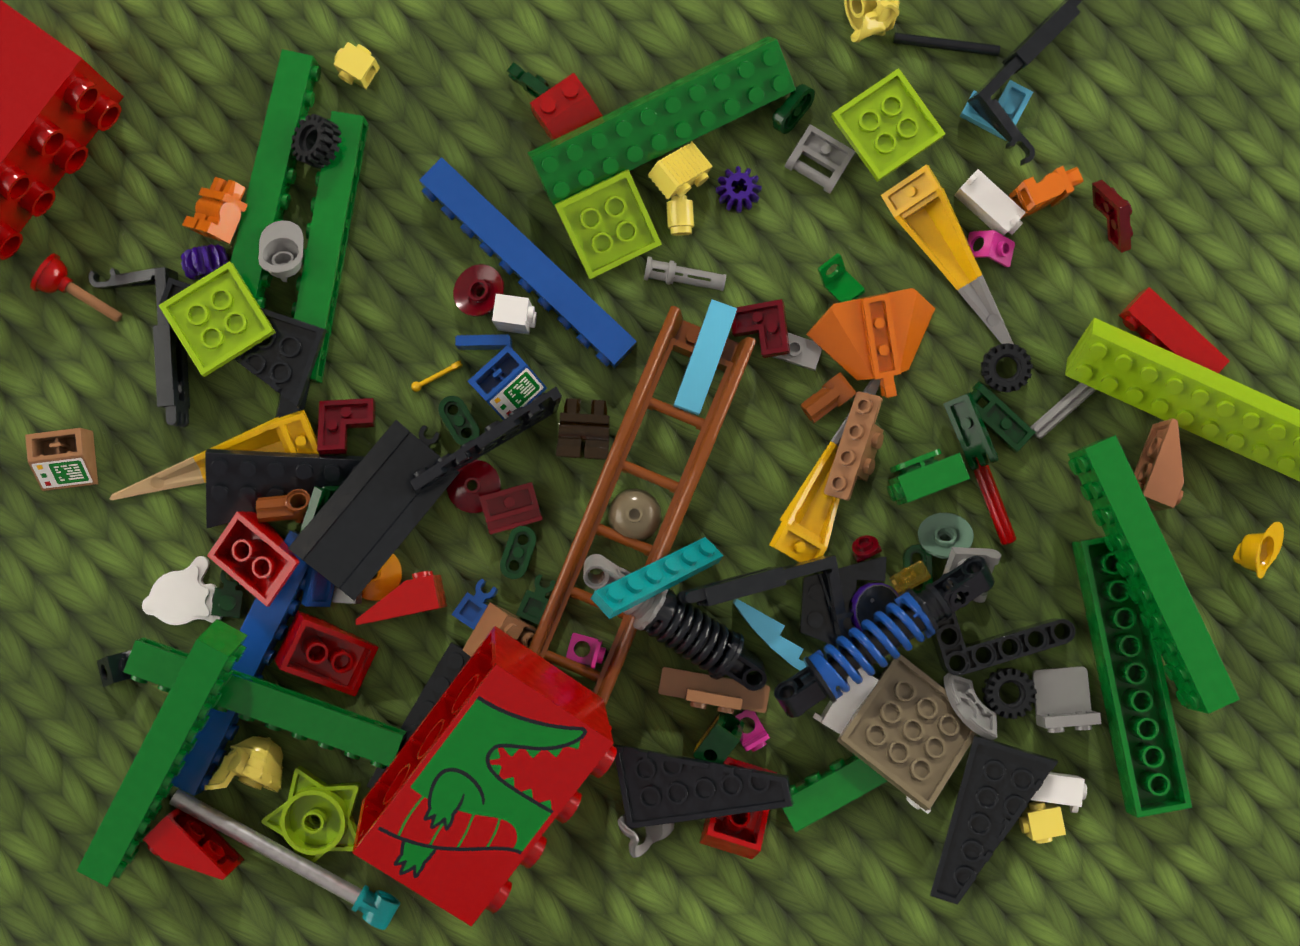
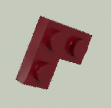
M1103 180L1092 183L1093 206L1107 218L1108 241L1121 253L1130 250L1133 230L1130 225L1132 207L1129 201L1124 200L1113 187L1107 185Z
M782 299L736 307L737 311L731 326L734 337L759 333L761 355L763 358L790 354L785 305Z
M374 398L319 401L317 441L319 455L347 453L349 428L375 427Z

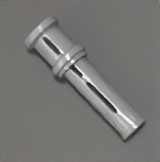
M650 256L647 258L644 280L646 281L650 278L665 281L667 285L678 282L720 291L724 290L726 274L722 275L676 266L677 263L671 260L667 263L653 260ZM652 269L664 270L665 273L653 271ZM675 272L681 273L683 276L675 275ZM688 275L707 278L710 281L689 278Z

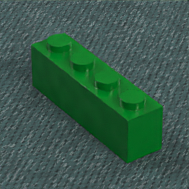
M855 755L845 761L843 758L832 762L829 765L830 769L822 774L817 771L804 779V784L798 787L791 785L793 806L782 809L794 831L797 832L888 781Z

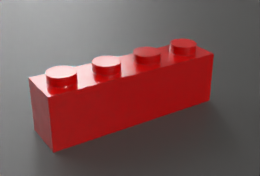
M1150 287L1141 291L1119 314L1123 319L1124 325L1131 331H1136L1143 337V340L1216 373H1219L1230 362L1228 358Z

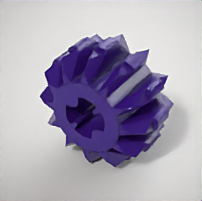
M736 166L735 174L730 169L725 170L726 177L720 176L718 178V183L721 186L716 187V193L721 195L718 200L720 204L728 201L726 210L730 211L733 206H736L737 213H741L742 205L747 210H751V202L757 203L759 201L757 193L761 192L762 187L756 184L759 180L757 175L749 177L751 173L750 168H747L745 173H741L740 166ZM738 186H742V191H740L738 194L734 192V189H737Z
M211 244L193 247V249L186 250L181 255L182 270L185 272V276L192 280H200L229 262L225 248L220 245Z

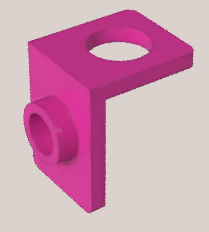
M995 230L973 231L969 233L967 241L975 258L988 257L1004 267H1010L1015 247L1014 241ZM978 238H983V247L975 252L973 250L974 242Z
M573 633L566 658L590 665V668L595 669L597 663L602 664L606 648L601 647L603 640ZM579 641H585L590 646V653L585 657L577 656L574 651V647Z
M744 710L735 716L739 720L749 717L755 723L752 732H742L740 742L745 751L751 749L754 752L767 744L766 740L770 737L755 711Z

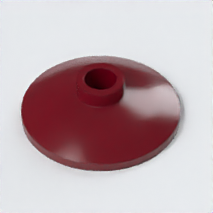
M478 264L467 268L461 273L454 285L453 297L456 306L466 315L473 317L490 313L494 310L496 294L503 295V279L499 272L489 265ZM485 290L484 294L480 297V293Z
M476 459L459 469L460 473L447 487V493L451 502L458 509L468 513L483 512L479 496L501 490V482L497 471L487 462ZM474 480L477 482V488L474 491H470L468 483Z

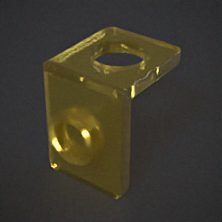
M918 561L902 569L889 579L897 594L901 596L908 588L913 589L929 580L931 575L923 561Z

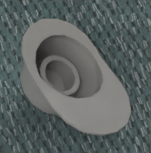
M283 220L273 222L263 230L259 240V265L272 276L281 278L283 282H287L288 277L295 275L302 265L304 237L302 230L297 224Z

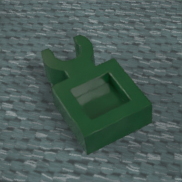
M514 62L508 68V77L523 86V89L534 98L549 90V84L541 76L536 75L534 77L529 72L526 73Z
M222 570L220 579L224 587L223 589L215 588L211 615L239 618L243 591L235 590L236 585L239 583L236 580L228 581L226 579V572Z
M541 574L535 578V592L526 590L516 613L517 616L535 624H539L549 601L546 598L547 593L553 591L556 581L552 580L549 587L543 588L540 584L543 577Z

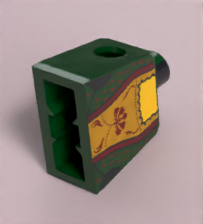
M719 712L697 742L693 757L695 759L723 763L739 743L745 723L732 714Z

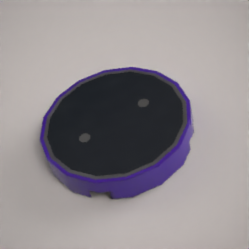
M868 583L860 587L853 595L851 601L853 604L850 612L853 613L851 619L854 626L862 632L861 622L868 619L874 623L873 614L877 611L886 614V605L889 603L896 604L894 600L899 597V594L891 586L884 583Z

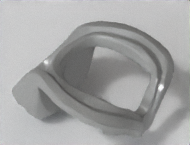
M625 814L618 819V826L621 832L630 838L629 852L633 858L642 856L654 842L669 836L675 825L674 823L645 827L646 838L642 844L638 845L639 838L634 831L627 827Z

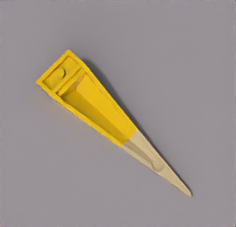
M304 409L280 418L278 416L210 448L319 454L317 451V438ZM206 450L112 494L110 500L206 483Z

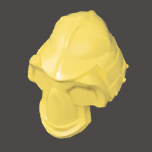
M844 0L846 15L854 29L853 34L850 36L851 41L858 43L872 35L884 36L886 31L892 30L899 16L900 1Z
M252 736L238 744L231 745L228 755H224L220 767L214 773L211 780H209L208 785L204 787V790L227 788L233 777L237 776L239 777V782L252 788L261 790L263 787L278 793L281 789L283 773V753L281 747L273 742L270 737L263 738L259 736Z

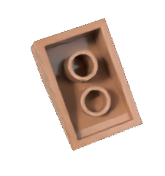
M1173 418L1152 425L1134 471V475L1148 505L1153 511L1172 509L1180 503L1183 497L1181 489L1184 484L1178 420Z

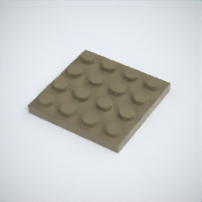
M900 654L898 659H893L892 657L879 676L876 686L857 709L837 741L926 811L931 809L972 743L974 735L977 734L957 716L948 700L945 689Z

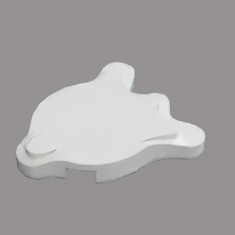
M199 556L186 569L172 571L161 576L153 585L149 596L143 600V611L148 615H154L170 625L188 624L198 619L211 623L216 619L221 621L223 617L211 615L214 591L217 586L203 582V578L210 567V561L204 556Z

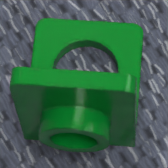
M839 253L818 268L823 286L839 302L857 299L865 293L864 287L846 271L842 256ZM837 264L835 271L826 275L827 270L832 265Z

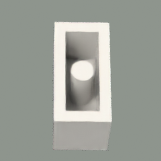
M496 294L492 322L497 330L529 335L530 327L535 328L537 312H535V307L532 306L529 298Z

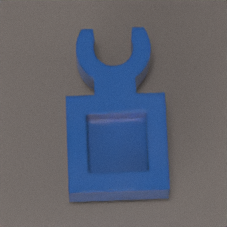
M483 579L479 580L476 584L475 595L473 596L467 592L452 613L455 618L473 630L487 608L486 601L493 599L498 592V589L493 587L489 593H483L482 589L486 584V581Z

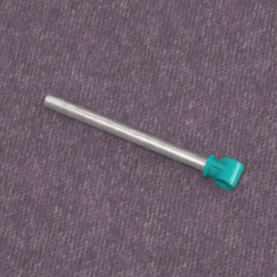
M180 789L175 792L170 800V805L353 904L351 910L355 913L357 910L362 912V918L375 928L387 929L400 906L399 900L391 894L382 890H377L374 893L369 890L370 887L366 884L361 889Z

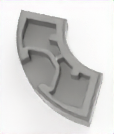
M950 673L946 674L943 677L945 691L957 716L979 736L990 740L996 739L997 714L988 709L979 700L974 691L972 680Z

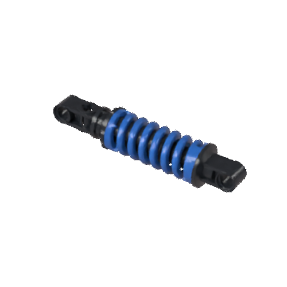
M973 556L966 559L961 565L942 575L932 584L929 583L924 586L925 590L918 594L908 588L904 594L894 600L896 604L889 603L886 605V614L881 611L873 614L874 623L868 619L861 622L862 632L852 627L848 631L850 640L844 636H839L836 639L837 648L831 644L825 645L823 649L826 659L823 657L824 655L821 650L816 651L809 657H804L803 660L806 667L786 681L778 684L774 690V696L786 715L791 718L799 717L826 697L832 703H835L836 699L843 695L841 690L843 692L850 691V685L846 680L848 676L856 684L862 683L863 678L858 671L860 668H863L869 676L875 674V669L872 665L878 663L882 668L886 667L888 662L885 657L890 654L893 659H898L900 653L897 649L901 646L906 651H910L913 648L910 640L914 637L918 642L922 643L925 641V636L929 638L934 634H939L940 630L937 624L939 621L943 620V618H950L952 613L965 607L970 601L989 591L994 586L995 581L985 559L981 556Z

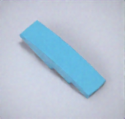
M713 299L711 300L676 396L674 407L696 415L700 414L737 308Z
M734 599L733 604L745 621L772 650L799 671L806 667L805 662L799 659L804 649L780 636L785 625L746 603Z

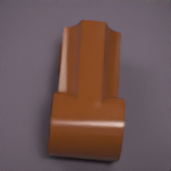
M840 372L826 382L821 390L805 400L800 407L814 424L835 407L839 408L856 395L857 392Z
M295 489L287 495L258 498L256 501L257 519L259 523L294 520L297 523H303L310 495L303 489Z

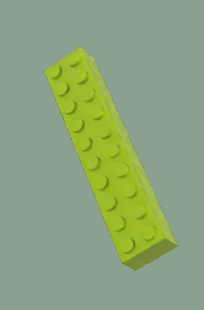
M1095 317L1093 318L1067 358L1065 376L1162 420L1172 418L1178 420V427L1300 482L1299 409Z

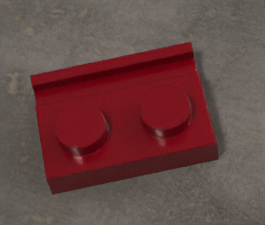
M532 482L479 496L490 535L542 520Z

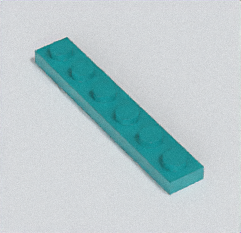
M704 537L594 591L591 599L611 619L716 565L724 555Z

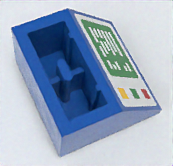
M509 345L504 347L468 380L471 386L503 420L509 417L508 414L519 407L527 406L533 399L548 389Z

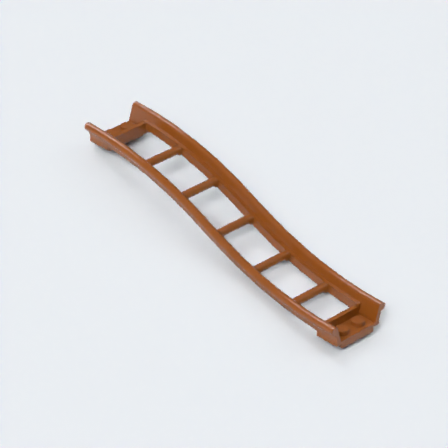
M671 306L529 646L530 650L546 661L596 682L593 692L604 699L605 707L638 630L633 626L635 617L631 614L626 615L623 612L617 615L618 618L622 619V622L601 672L548 650L569 598L578 599L599 608L591 599L593 594L575 587L595 535L606 537L644 553V555L648 556L645 566L669 555L756 344V340L751 337H746L739 343L727 338L716 368L724 371V375L705 419L655 399L653 394L672 350L691 357L701 329L699 326L684 321L681 310L676 306ZM647 409L656 410L695 426V429L700 430L679 482L626 461ZM621 472L632 474L674 493L653 545L639 539L623 536L616 530L600 524Z

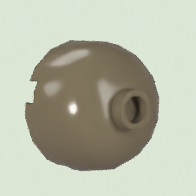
M637 488L628 489L616 495L610 503L608 510L609 525L612 529L623 536L645 541L655 534L662 518L661 508L656 498L649 492Z

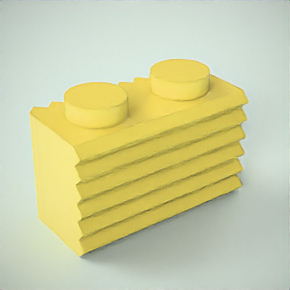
M691 142L659 160L648 176L652 178V182L662 191V195H665L666 199H670L676 194L680 198L692 188L693 184L699 187L709 178L708 172L713 166L697 146Z

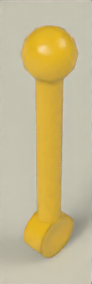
M461 361L453 363L451 366L420 382H413L411 389L414 392L420 391L422 386L453 370L461 368L463 366Z

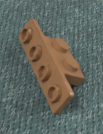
M860 391L856 393L824 489V494L849 501L856 480L867 481L869 475L873 473L875 468L874 459L877 450L881 448L884 440V430L875 424L883 401L880 396Z
M663 667L658 692L662 695L684 698L687 701H691V707L706 709L707 704L718 706L717 711L734 714V709L765 713L770 687L765 685L760 690L751 691L734 679L722 677L715 680L707 674Z

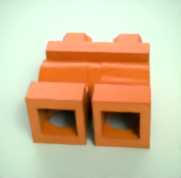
M1061 166L1046 175L1038 183H1036L1034 177L1024 180L1008 196L1026 212L1022 216L1024 218L1044 209L1049 204L1051 207L1058 205L1074 191L1075 186L1080 185L1084 181L1077 167L1065 171L1064 167Z
M215 177L210 189L201 188L198 195L202 197L196 202V213L194 217L186 216L182 226L204 237L230 244L239 223L241 211L245 212L248 206L241 201L246 187L232 180L227 182L224 179Z

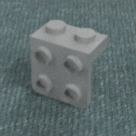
M1085 667L1040 669L1032 672V680L1035 684L1033 688L1037 690V694H1034V698H1036V703L1034 704L1036 724L1047 729L1049 733L1065 732L1064 727L1075 726V730H1091L1092 725L1101 724L1100 713L1091 710L1088 671Z

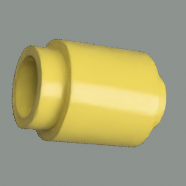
M677 195L671 197V201L666 202L667 225L671 235L685 236L692 234V228L694 227L693 201L687 200L686 195L680 198Z

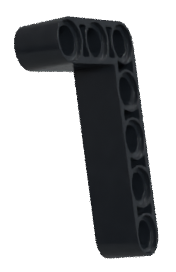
M954 612L950 618H943V620L937 623L940 633L934 634L931 637L942 669L947 673L960 676L1067 644L1073 640L1076 632L1073 623L1069 620L1053 618L965 645ZM1058 624H1061L1064 628V634L1060 638H1057L1054 633V629ZM948 628L951 630L953 637L949 643L945 644L941 640V633ZM1034 631L1038 635V642L1036 645L1031 646L1028 642V637ZM1009 639L1012 643V650L1010 653L1005 654L1002 650V644L1005 640ZM983 647L987 655L982 662H979L975 654L979 648ZM957 655L961 663L957 669L952 670L949 666V661L952 656Z

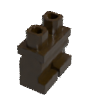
M566 398L564 413H560L556 456L581 458L582 443H585V459L606 460L609 454L610 416L607 415L606 401L591 400V414H580L581 399Z

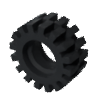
M316 114L308 115L305 117L306 121L301 120L299 122L301 127L295 128L294 131L297 134L296 136L292 135V140L295 143L291 144V149L294 150L292 153L298 161L321 169L324 168V165L328 166L331 164L329 159L334 160L336 158L334 152H339L340 150L337 144L341 143V138L338 137L341 135V131L338 130V126L334 122Z
M1006 343L992 347L988 353H985L983 362H981V375L984 377L985 383L992 389L1000 392L1019 390L1028 383L1027 380L1032 376L1031 369H1033V364H1031L1030 360L1032 359L1030 355L1026 353L1027 351L1016 344ZM1004 357L1012 358L1017 364L1016 373L1007 379L1000 377L996 371L998 361Z
M1013 668L997 669V672L990 673L991 677L989 679H985L986 687H982V692L985 693L983 700L988 704L987 707L997 715L1007 719H1017L1018 716L1023 717L1026 715V711L1033 709L1031 704L1036 703L1034 694H1037V690L1033 688L1032 685L1035 684L1033 680L1028 678L1029 676L1026 673ZM1012 682L1019 689V697L1014 703L1006 704L1000 698V688L1005 683Z

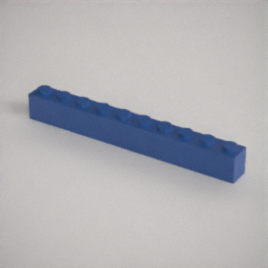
M442 157L419 180L423 186L421 192L431 202L437 200L443 206L440 210L451 221L456 218L462 224L460 229L470 239L475 236L481 242L479 247L489 257L494 254L501 261L498 265L508 275L514 273L520 279L518 284L527 293L533 291L540 297L537 302L546 311L549 312L552 309L558 314L557 321L565 329L569 330L572 328L579 334L576 339L587 349L590 346L598 352L596 358L603 365L608 367L610 364L616 368L637 346V341Z
M289 530L284 540L288 547L298 537L299 532ZM297 555L295 556L300 563L271 605L266 607L257 598L255 599L240 629L241 632L248 635L243 643L247 648L238 663L235 662L232 669L262 680L264 679V676L261 674L265 666H269L276 655L274 648L278 640L281 641L288 631L286 624L289 617L296 614L301 604V601L298 599L302 591H304L309 565ZM211 708L208 713L210 718L206 726L195 737L198 739L191 753L187 754L184 758V761H186L185 766L172 781L175 787L193 796L203 792L205 785H208L209 780L213 776L211 774L215 766H219L222 763L224 755L227 753L224 748L228 740L232 741L238 732L239 726L236 724L239 720V713L231 710L221 712Z

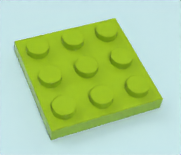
M899 68L831 115L833 121L877 182L942 139L946 134Z
M625 170L554 204L589 279L662 245L629 170Z
M230 261L158 305L200 374L204 377L276 333L234 264Z

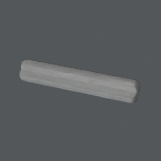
M1083 383L1078 384L1030 427L1036 432L1034 436L1039 439L1043 438L1092 395L1096 389Z

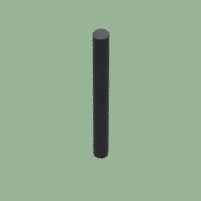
M896 32L893 38L894 44L999 56L1000 45Z

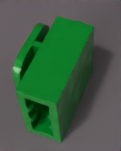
M940 449L889 468L891 473L901 472L898 477L888 480L890 486H887V490L893 502L897 501L898 505H902L970 479L961 454L958 453L938 461L934 457L942 453Z

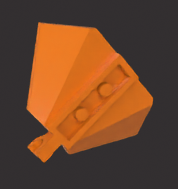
M913 288L833 304L806 335L855 380L880 379L881 396H885V398L897 396L894 376L909 370L935 308Z

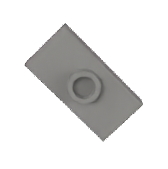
M788 333L790 354L774 356L773 358L815 371L822 349L812 340Z

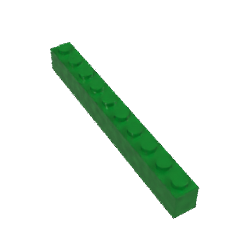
M284 49L281 51L245 203L248 206L245 212H242L231 257V263L234 264L258 305L263 309L266 306V299L264 298L266 287L270 286L272 275L259 265V240L261 233L268 225L283 220L284 211L288 210L290 206L291 196L289 190L291 184L295 183L297 176L295 168L297 159L292 153L294 150L291 149V144L295 143L292 140V135L296 136L295 128L301 127L299 124L301 120L306 121L305 117L308 115L309 107L312 108L314 105L315 93L313 90L315 82H319L321 76V67L314 56Z
M332 111L331 118L327 120L337 124L338 130L341 131V135L338 136L341 138V143L337 144L340 150L339 152H334L336 156L334 160L329 159L331 164L328 166L324 165V168H321V171H318L316 174L315 185L318 189L316 197H313L311 201L312 222L308 223L306 228L308 243L307 249H303L302 275L298 276L296 282V290L299 293L297 302L294 301L291 309V315L294 319L327 330L309 380L318 383L323 381L369 126L364 116Z
M143 637L135 640L123 672L131 675V679L136 682L147 684L149 681L158 684L157 688L159 690L169 693L189 653ZM234 670L227 685H223L220 690L222 696L214 707L215 710L221 712L231 710L239 713L238 717L246 721L253 722L255 719L265 723L264 726L274 731H281V729L292 732L291 736L299 740L306 741L309 738L318 741L317 745L324 749L333 750L334 747L345 751L344 755L347 757L371 760V765L386 769L387 766L389 767L399 753L407 732Z

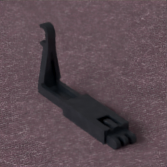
M1064 0L1002 61L1003 66L967 101L975 111L1008 141L1005 149H1011L1017 144L1025 152V158L1020 160V166L1033 160L1035 149L1018 130L996 99L992 100L991 96L1012 75L1026 67L1080 13L1077 6L1083 0Z
M166 267L120 274L119 270L112 268L109 271L111 274L110 279L99 282L100 275L91 270L89 282L92 286L99 289L156 285L158 325L153 326L157 407L165 408L167 424L183 428L189 425L190 409L187 351L158 306L160 305L168 278L178 280V272Z
M835 555L821 556L785 567L763 568L681 591L677 595L678 600L682 603L697 602L698 606H712L784 586L787 580L821 571L819 577L832 615L837 637L844 636L850 640L849 635L847 636L845 633L843 621L845 618H851L853 613L846 612Z

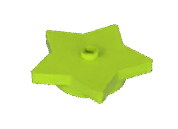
M298 766L294 770L288 800L265 816L261 822L282 835L292 847L293 852L313 863L328 851H353L357 826L352 814L361 783L326 784L304 767Z

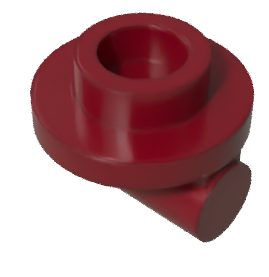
M870 535L861 536L852 544L853 556L857 563L882 552L878 540Z

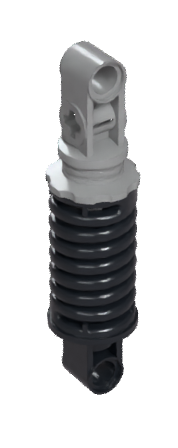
M600 554L590 555L584 561V582L595 591L630 574L629 571L615 565ZM598 568L603 572L595 575L590 573V570ZM667 589L623 612L626 615L631 614L635 617L634 628L639 631H646L650 637H656L660 643L665 642L667 648H673L674 652L682 654L684 659H690L692 664L698 665L702 670H707L711 678L717 680L726 674L751 691L760 690L765 686L767 676L764 663L759 657L743 648L744 636L739 632L727 629L724 624L719 623L715 618H711L709 614L702 612L700 608L694 607L692 603L680 602L671 589ZM752 671H758L755 675H748Z

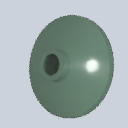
M952 513L933 514L927 517L918 529V540L922 548L938 558L948 559L952 547L971 548L974 534L970 524L962 517Z

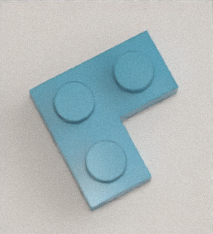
M1009 80L998 102L1016 125L1033 91ZM974 90V91L972 92L970 98H971L977 91ZM968 102L966 103L959 117L1007 141Z

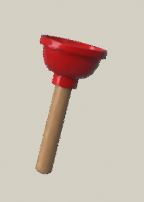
M55 253L49 255L42 262L32 278L30 289L36 292L54 293L58 290L63 293L68 292L113 321L119 322L122 319L123 314L75 285L73 280L68 277L66 265L60 260V256Z

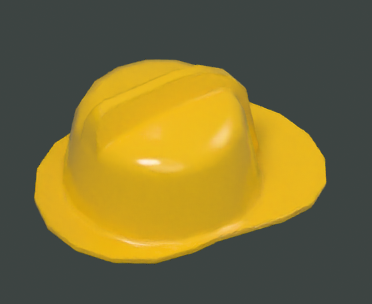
M1274 522L1265 533L1245 535L1233 555L1234 562L1241 564L1245 569L1256 572L1259 579L1263 578L1282 547L1284 538L1282 523Z

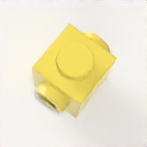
M347 42L344 48L338 50L334 59V66L339 72L338 77L350 85L354 82L364 89H367L380 67L367 48L360 44L354 46Z
M1030 802L1028 803L1029 807H1026L1023 811L1022 817H1019L1022 833L1026 834L1031 840L1036 841V843H1048L1053 841L1052 837L1066 835L1061 807L1054 803Z

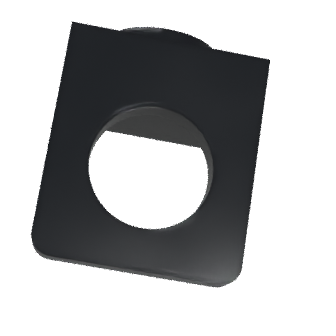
M131 650L106 656L97 661L103 687L131 679V675L123 672Z

